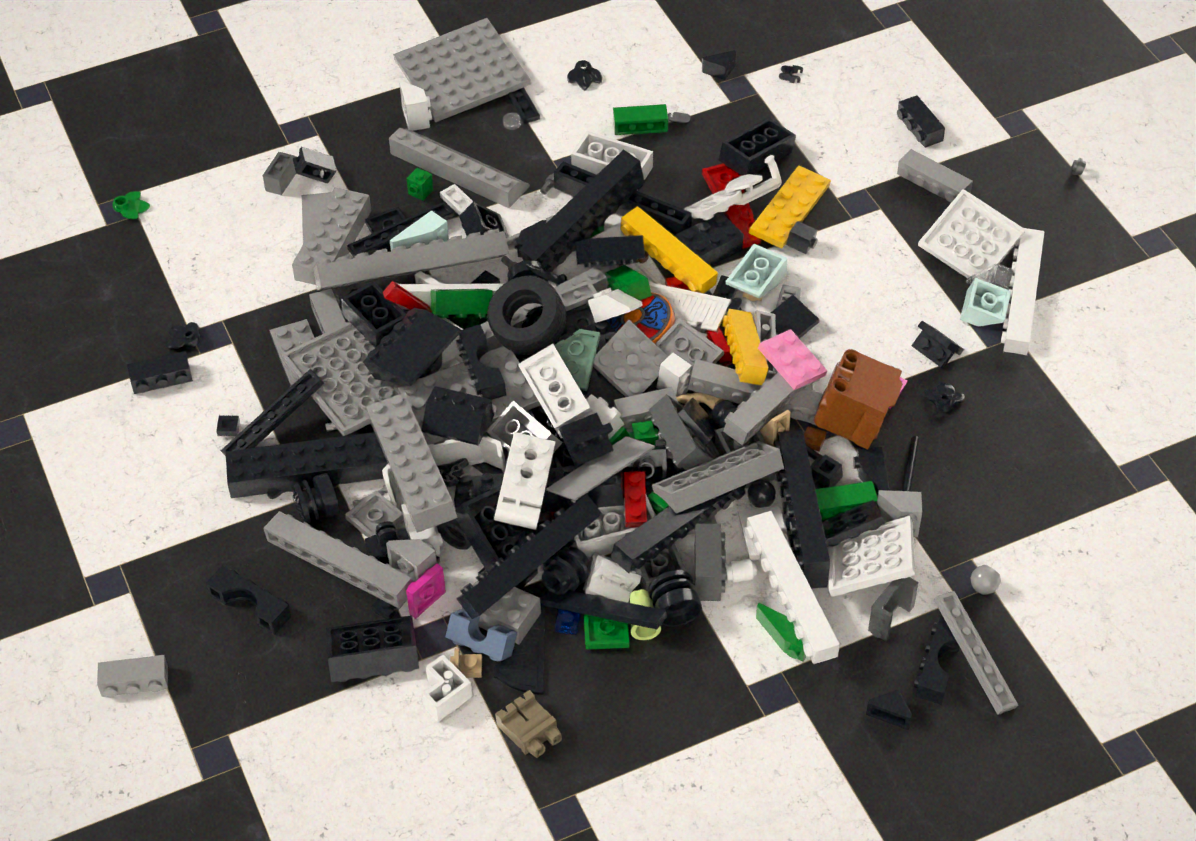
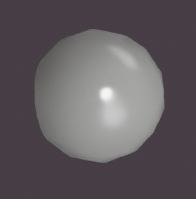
M988 565L977 567L970 577L972 587L976 592L983 595L994 593L1001 583L1000 574Z

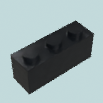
M918 95L899 101L897 116L904 122L907 129L915 135L918 142L926 148L944 141L945 127Z
M186 351L127 364L134 394L193 381Z

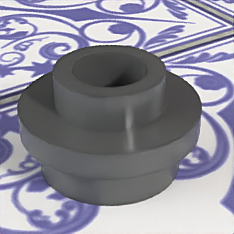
M1083 158L1074 160L1071 166L1073 175H1082L1086 167V162L1083 161Z

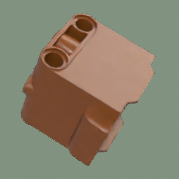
M846 350L841 360L837 362L821 397L814 417L815 424L868 449L872 441L878 436L888 408L896 404L903 385L899 379L902 371L856 350Z

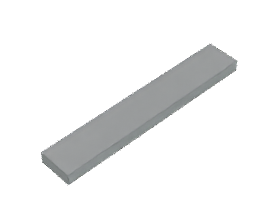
M955 591L937 596L934 599L937 607L997 715L1015 709L1018 706L1017 701Z

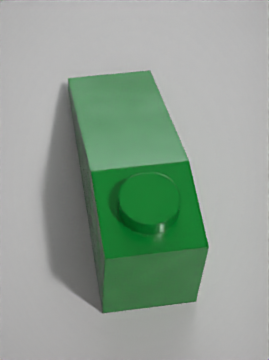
M758 603L756 619L784 653L793 659L803 662L806 658L803 642L796 637L793 622H789L787 616Z

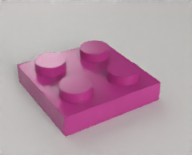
M437 563L432 568H428L406 590L409 614L415 619L446 593L443 567Z

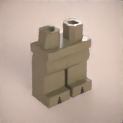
M530 690L514 700V705L510 703L495 713L497 726L521 748L525 755L531 753L538 758L545 751L543 742L548 740L552 745H556L562 740L561 733L557 728L556 719L536 701L535 695Z

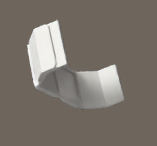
M483 437L479 446L452 439L444 443L428 445L436 465L449 464L466 458L469 463L468 466L486 462L502 469L503 473L505 472L506 460L501 442L491 437ZM387 464L382 470L383 478L390 500L397 507L396 494L399 492V489Z

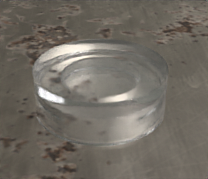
M508 113L503 117V125L510 130L517 129L521 125V118L516 113Z

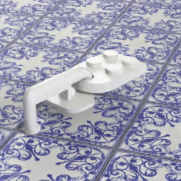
M770 155L764 161L769 166L772 178L753 187V185L763 180L762 176L751 174L740 176L730 181L725 190L712 194L684 208V210L691 212L694 219L703 218V220L713 218V214L717 212L727 211L729 206L733 204L745 205L779 188L782 180L774 156ZM746 188V192L742 194L741 190Z

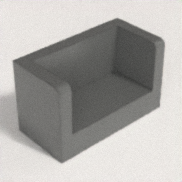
M278 151L262 175L265 191L278 195L284 193L296 175L293 163L294 155Z

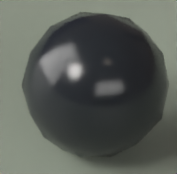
M763 479L756 480L749 486L747 496L749 502L755 507H769L776 498V490L769 481Z

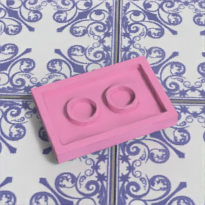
M791 329L759 343L758 349L794 390L826 376V368Z

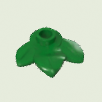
M135 191L129 192L125 196L116 197L113 201V209L127 219L138 218V213H143L149 209L150 204L140 200L141 192Z

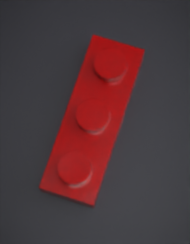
M624 472L625 527H640L647 522L645 472Z

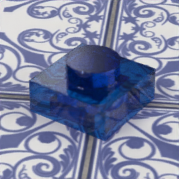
M559 609L555 632L576 635L580 613Z

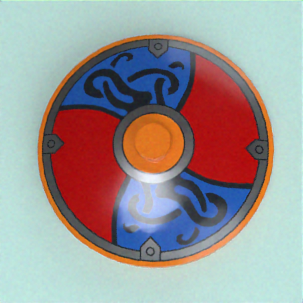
M651 292L652 296L639 300L643 306L606 319V321L618 332L630 320L656 344L674 325L675 315L671 304L665 297Z

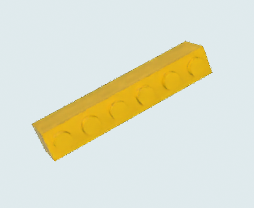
M637 206L621 217L620 230L625 236L643 235L644 250L648 252L649 256L655 258L665 269L673 273L678 280L685 283L691 291L704 294L716 285L718 272Z
M728 309L727 315L723 317L722 327L725 328V336L728 339L727 344L730 346V354L733 356V364L736 367L735 372L738 374L740 382L762 386L769 368L765 356L758 349L761 342L751 312Z

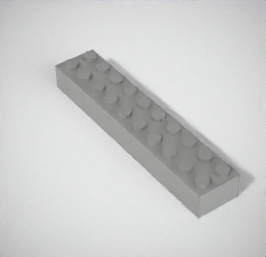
M493 229L485 232L484 235L477 232L469 234L463 239L462 235L454 236L448 239L447 242H444L443 239L433 240L429 245L421 242L413 244L408 249H406V246H399L392 249L391 252H387V249L377 250L373 255L365 252L357 254L352 259L349 256H343L336 259V262H331L330 259L321 260L313 268L317 291L418 273L419 271L424 272L501 258L509 254L505 231L499 232V229Z

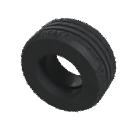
M535 276L517 277L504 283L494 293L487 311L490 329L499 343L519 355H534L551 344L554 345L558 338L561 337L567 319L565 306L555 288L549 282ZM531 303L543 306L540 318L533 325L526 328L511 326L512 317L520 307Z

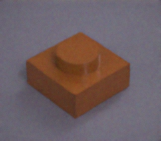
M808 426L804 433L805 443L813 450L820 452L827 432Z

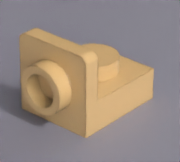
M455 648L454 656H450V662L466 678H482V654L460 655L459 648Z

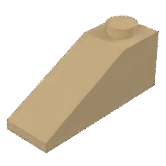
M789 410L772 418L759 430L766 444L774 447V441H778V432L789 431L791 414Z

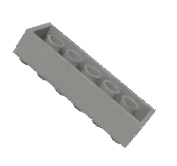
M334 188L292 263L294 279L296 281L316 285L313 268L319 261L330 259L331 262H336V259L348 255L347 245L355 242L365 224V219L368 218L371 212L370 196L368 194Z

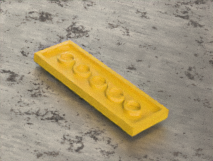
M798 165L750 227L749 234L783 249L787 243L790 230L797 221L803 222L830 186L831 180Z

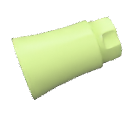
M641 589L630 594V603L654 608L648 591ZM631 624V635L638 640L652 639L661 631V626L656 630Z

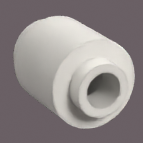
M751 559L730 561V564H725L726 580L732 581V583L752 581L753 576H757L756 564L752 563Z

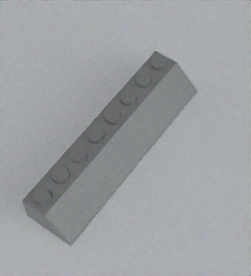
M399 128L389 137L390 153L507 208H510L530 187V184L412 130Z

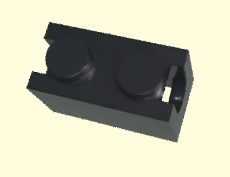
M301 146L299 156H294L293 158L296 174L328 184L337 172L333 156Z

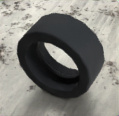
M456 519L437 525L438 533L441 534L442 539L449 545L460 550H467L471 547Z

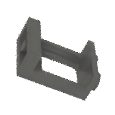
M907 577L893 580L871 607L868 631L872 635L884 641L889 639L893 612L898 606L908 612L914 608L918 581Z

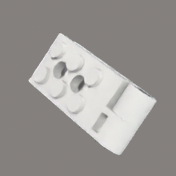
M553 344L518 364L560 438H562L559 431L560 427L594 414Z
M514 432L494 520L536 530L555 441Z

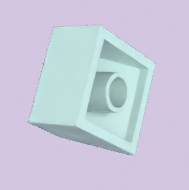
M975 278L966 292L960 320L975 326L1003 323L1011 291Z

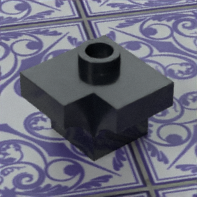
M826 454L821 459L817 457L810 466L815 489L835 487L843 477L842 464Z

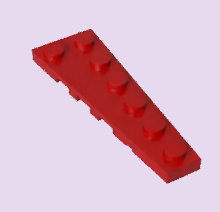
M725 164L702 169V175L713 194L725 190L730 181L741 176ZM749 203L729 206V209L723 213L744 234L743 248L753 246V244H761L760 238L749 234L750 227L755 222Z

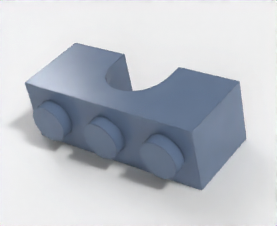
M463 609L451 613L445 637L453 640L454 644L465 645L475 653H484L494 661H502L512 656L517 636L516 631L498 624L489 628L487 636H484L478 627L480 616L471 619Z

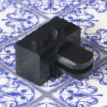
M391 521L378 524L376 526V535L365 538L368 556L371 555L378 561L389 564L386 543L393 540H410L406 528L396 529Z

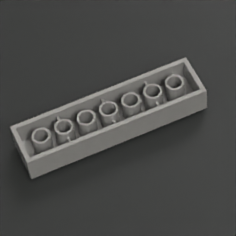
M405 393L366 406L372 427L417 533L456 519L457 515L451 496Z

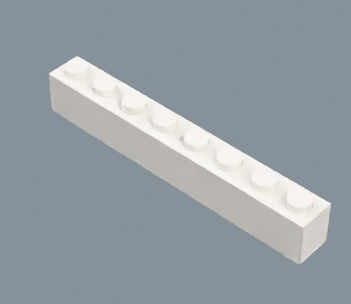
M1024 228L1025 233L1015 244V246H1018V249L1015 248L1013 260H1016V262L1012 263L1011 273H1014V276H1010L1009 287H1012V289H1009L1011 295L1006 312L1008 318L1005 317L1003 329H1006V332H1002L1001 343H1004V352L1027 355L1031 337L1044 231Z
M772 511L748 517L747 527H745L746 536L752 540L754 552L760 556L764 572H768L770 584L778 592L779 603L786 608L788 621L793 622L795 626L796 637L803 642L805 655L811 658L813 664L838 657L840 644Z

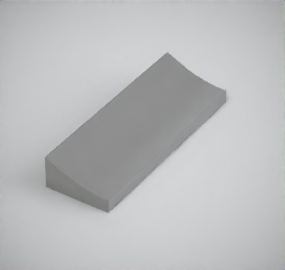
M757 441L655 483L652 487L654 493L665 500L677 514L784 469L780 449Z

